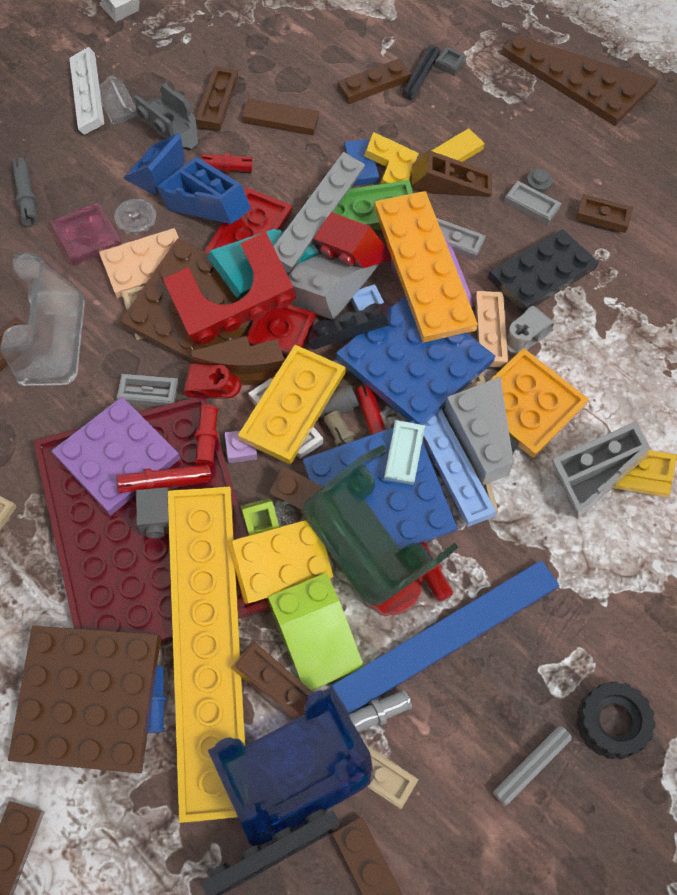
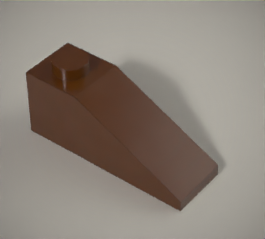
M428 150L412 164L411 187L432 194L490 197L492 195V172Z

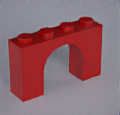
M266 231L240 243L254 273V280L248 294L235 303L220 305L207 300L202 295L189 267L163 278L186 331L195 346L207 344L213 341L216 336L224 332H233L241 324L250 320H259L267 312L276 308H285L293 300L297 299L294 287Z

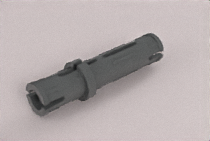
M17 158L18 167L15 159L11 163L17 191L15 201L20 209L22 224L31 227V217L34 225L39 221L36 212L37 198L32 190L28 161L24 158Z

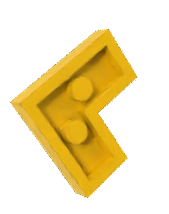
M373 132L364 157L386 167L380 184L409 180L412 173V164L416 161L419 153Z

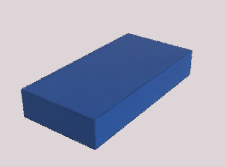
M369 139L344 142L345 153L365 164L364 170L354 183V186L379 183V174L375 161L364 157Z

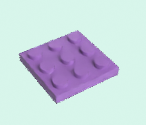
M123 397L52 450L53 455L110 516L136 495V491L118 494L116 474L139 473L147 468H150L152 471L165 470L180 460L179 453Z

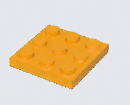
M525 348L492 378L501 377L510 438L518 441V447L533 459L589 401L585 395Z

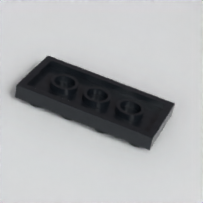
M562 229L492 269L487 279L524 313L529 307L539 305L594 271L599 262Z
M322 808L304 819L305 826L293 831L292 826L272 836L274 843L264 849L259 844L247 849L240 854L242 861L230 867L225 862L206 873L209 879L201 883L205 894L223 895L337 831L340 823L334 811L325 813Z

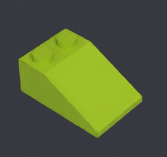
M327 573L268 596L270 611L299 680L311 691L344 678L364 667L343 608Z

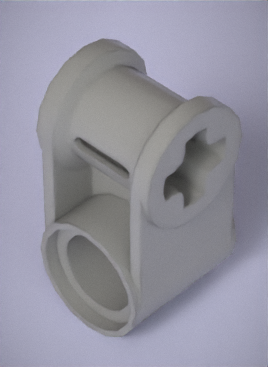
M534 305L529 307L509 327V335L506 337L507 352L516 356L523 348L529 350L550 333L555 322Z

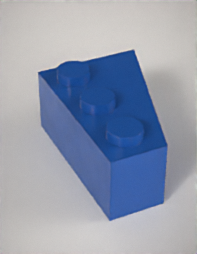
M195 157L156 186L168 210L232 224L251 209L242 185L198 157Z

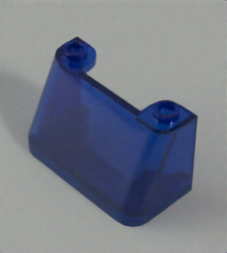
M332 686L323 691H315L309 695L303 709L305 715L245 746L240 739L224 738L215 747L208 750L250 845H262L273 840L272 836L290 826L294 828L304 823V819L310 814L322 808L325 811L362 791L373 781L374 772L370 751Z

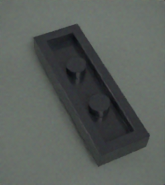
M374 303L367 306L364 310L355 313L347 312L331 321H320L311 327L308 342L314 350L391 324L392 313L389 303Z

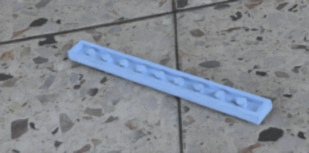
M375 284L359 289L350 300L356 312L364 310L367 306L374 303H384ZM441 409L425 424L423 442L466 526L469 527L495 517L496 510Z

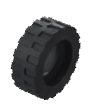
M618 681L600 684L583 698L582 704L578 707V718L576 721L580 729L579 734L586 741L585 744L595 750V753L600 756L604 755L608 759H625L643 750L648 745L647 742L653 738V729L656 726L653 717L655 715L654 711L649 705V700L644 698L641 691L637 688L630 687V684H620ZM617 704L627 710L631 717V728L626 735L621 737L611 736L602 728L600 713L605 706Z

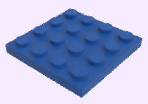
M405 296L391 307L390 325L356 336L336 353V360L409 422L414 420L415 424L425 425L445 407L447 397L465 389L494 362L496 356L468 333L423 343Z
M394 427L303 459L309 480L337 494L324 521L343 572L365 565L378 554L386 552L395 554L412 548L418 543H426L457 532L458 528L423 441L414 485L384 480Z

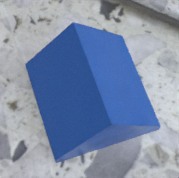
M177 133L153 144L124 178L128 182L157 196L159 191L156 186L178 171L185 163L180 135Z

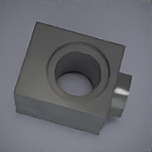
M168 488L136 490L137 526L141 536L161 538L165 534H169Z

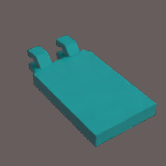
M276 229L266 231L274 247L283 233L281 230ZM252 237L210 250L208 259L237 299L248 294L254 280V273L240 244ZM314 245L309 246L296 266L318 255L319 252Z

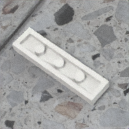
M90 47L70 57L78 130L84 135L104 125L95 53Z

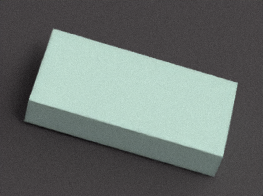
M395 420L384 480L414 485L425 425Z

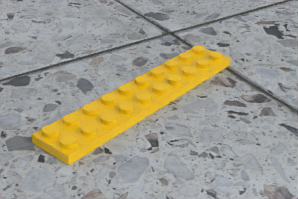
M219 487L168 491L179 823L249 816L242 678L231 669L240 656L236 572L228 543L234 540L231 488Z

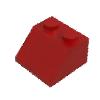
M333 212L329 214L313 238L321 247L319 250L322 254L331 259L335 256L348 266L355 264L362 268H367L392 259L390 251L370 226Z

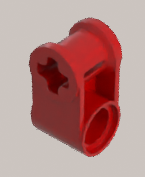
M196 363L189 365L184 388L185 395L193 398L205 394L206 399H230L237 396L240 392V378L235 374H231L224 365Z

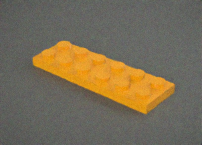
M426 191L375 201L374 210L422 342L476 331L478 323Z

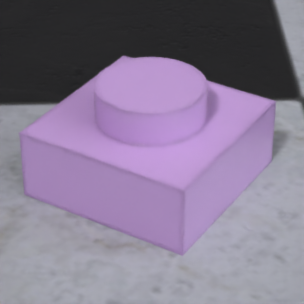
M240 431L225 432L229 463L258 460L256 448L239 441L238 434Z

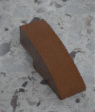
M247 336L191 351L193 364H220L229 369L230 373L268 372L280 369L284 363L278 339L250 346Z

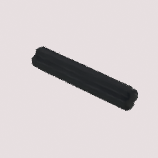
M428 46L403 88L402 95L404 98L412 100L416 96L439 56L440 49L438 46Z

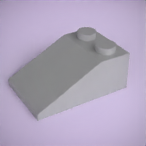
M324 254L301 262L288 275L297 298L292 301L291 305L334 320L379 264L367 268H362L355 264L348 266L339 258L334 256L331 259Z

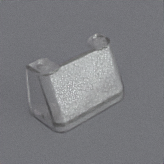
M14 253L13 270L18 277L24 279L28 288V299L31 303L28 325H15L4 332L1 352L19 386L69 384L76 378L78 372L84 313V297L82 292L34 253Z

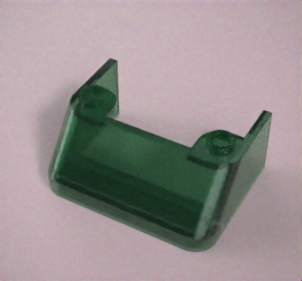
M384 445L358 457L310 497L303 506V514L306 521L363 600L371 605L384 603L437 566L459 548L454 542L435 557H432L427 549L418 543H410L400 549L364 499L370 496L375 488L374 478L366 466L387 450Z

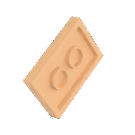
M175 228L99 252L117 299L123 297L122 291L143 286L148 282L174 242L179 238Z

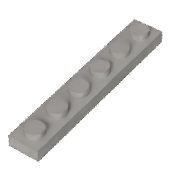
M343 152L276 242L274 249L286 272H292L314 241L313 238L331 212L334 213L361 175L365 164Z

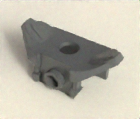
M165 83L161 86L160 92L162 96L144 101L138 95L134 96L135 111L142 121L165 138L178 133L181 137L183 148L192 150L198 145L196 118L191 112L192 105L190 100H185L181 93L173 91ZM165 116L173 117V122L171 123V121Z

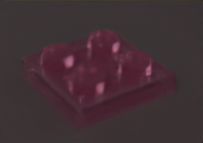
M99 202L50 221L73 266L100 255V251L122 245L120 237Z

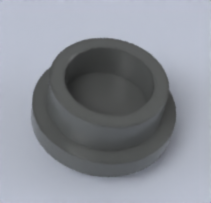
M541 169L531 171L527 177L528 186L541 193L546 192L553 182L550 173Z

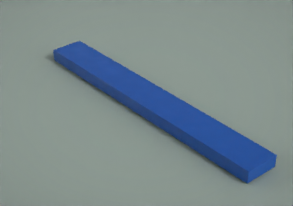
M541 560L332 685V689L348 715L368 705L371 700L386 694L553 592L560 585Z

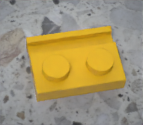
M649 450L648 456L613 488L670 498L677 454Z

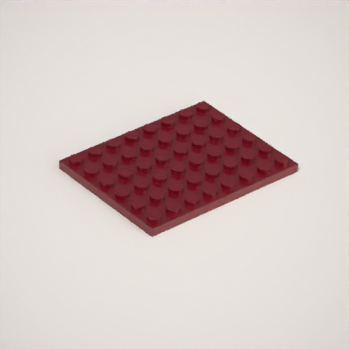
M205 394L138 412L179 453L180 460L168 469L198 466L194 463L197 440L194 436L199 426V408L202 405H208ZM81 428L33 440L74 629L161 636L160 643L173 640L169 534H165L161 538L141 536L137 526L136 495L110 516L53 455L52 450ZM218 439L215 442L214 464L209 466L211 474H208V476H211L210 483L167 488L169 491L230 487L233 537L236 540L247 537L248 534ZM236 574L238 619L270 610L267 598L244 604Z

